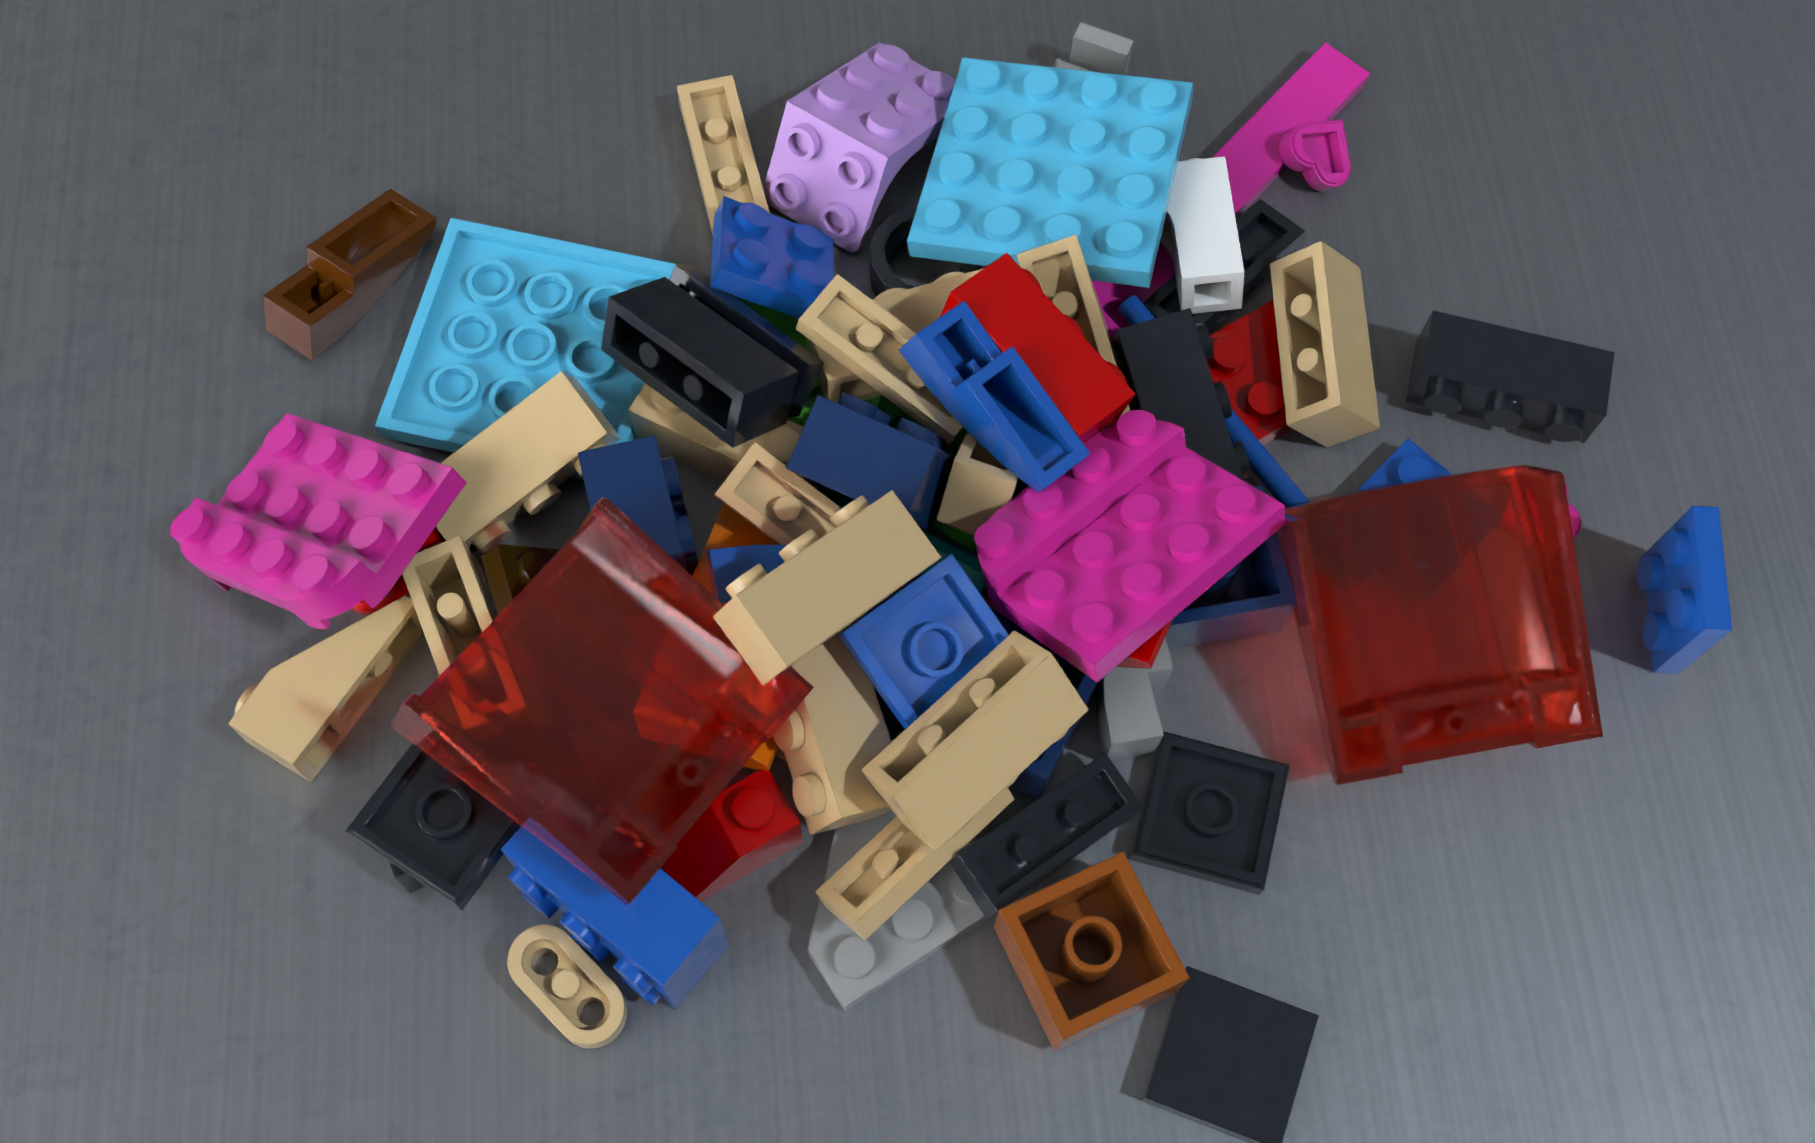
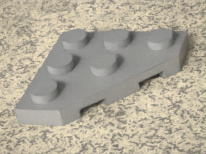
M892 810L878 818L835 829L823 884L896 817ZM975 836V837H974L964 848H962L957 854H959V853L962 852L964 849H966L967 847H969L970 845H972L973 843H975L977 840H979V839L977 838V836ZM948 862L866 940H863L829 911L819 898L808 945V954L839 1004L846 1011L987 918Z

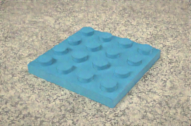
M962 57L907 239L909 256L988 266L1005 253H1008L1019 265L1016 254L1077 235L1092 280L1149 288L1192 104L1193 83Z
M450 218L375 424L380 437L454 453L560 371H563L579 381L621 439L614 444L634 440L635 436L628 409L645 382L601 350L609 296L663 277L670 280L675 265L679 264ZM578 472L571 476V478L584 480Z

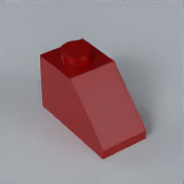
M760 769L705 800L653 852L664 872L701 902L802 844L801 823L770 770Z

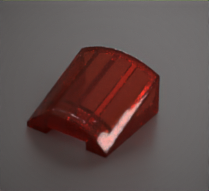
M1516 465L1405 482L1285 508L1286 524L1276 532L1297 601L1293 612L1332 778L1336 785L1403 773L1402 766L1520 744L1528 743L1537 749L1603 737L1565 479L1562 472L1529 465Z
M602 497L594 505L569 541L490 625L420 696L417 694L410 695L402 703L390 727L625 905H628L678 848L676 844L761 744L769 740L814 687L791 666L763 686L713 618L724 605L612 502Z

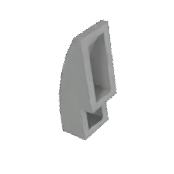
M1166 637L1151 669L1115 667L1098 683L1096 688V718L1102 754L1106 752L1112 762L1153 755L1164 736L1153 691L1164 689L1173 671Z

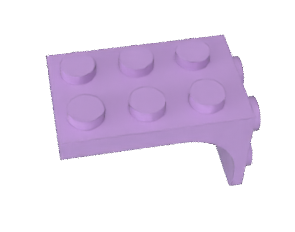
M879 42L789 99L786 103L763 187L767 205L800 224H809L816 227L823 234L832 238L833 243L849 252H855L860 249L866 242L879 203L898 171L911 156L939 136L955 79L946 73L931 71L909 59V55L899 47Z

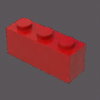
M1008 253L1002 255L950 292L940 317L962 301H965L1002 353L1010 347H1014L1083 443L1098 432L1116 423L1134 397L1135 393L1127 385L1121 370L1113 363L1104 360L1085 339L1078 323L1070 316L1064 315L1043 293L1036 277L1030 271L1021 268Z

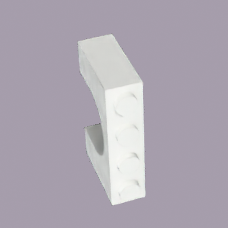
M1225 156L1205 159L1192 158L1178 161L1160 242L1166 247L1173 260L1180 311L1191 308L1192 314L1242 309L1244 266Z

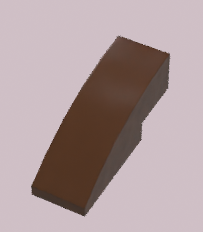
M390 188L306 247L307 265L263 295L266 330L313 361L356 324L393 285L435 229L436 217Z

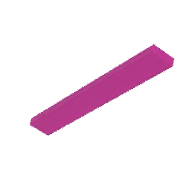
M1325 42L1212 157L1225 156L1236 220L1287 168L1279 153V144L1282 136L1292 128L1304 123L1332 121L1366 86L1370 73ZM1161 242L1159 243L1149 288L1092 280L1112 343L1118 329L1130 326L1117 311L1118 307L1132 295H1136L1143 303L1175 275L1171 255Z

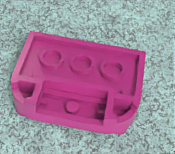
M1145 410L1126 412L1118 419L1117 424L1107 427L1083 443L1090 452L1086 458L1039 493L1030 486L1025 488L1011 501L998 509L986 523L979 526L974 534L984 584L989 600L995 609L1095 682L1100 681L1286 524L1284 504L1188 449L1185 442L1184 428L1170 422L1156 420L1152 413Z
M286 413L279 424L268 432L263 445L244 470L229 483L225 495L218 504L215 505L195 497L189 508L182 511L174 519L170 528V534L179 542L184 557L223 590L228 592L231 587L293 612L310 627L328 629L330 618L350 610L362 600L371 608H374L383 600L467 482L453 467Z

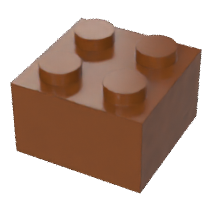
M1124 851L999 909L993 926L1054 1052L1177 993L1190 979Z

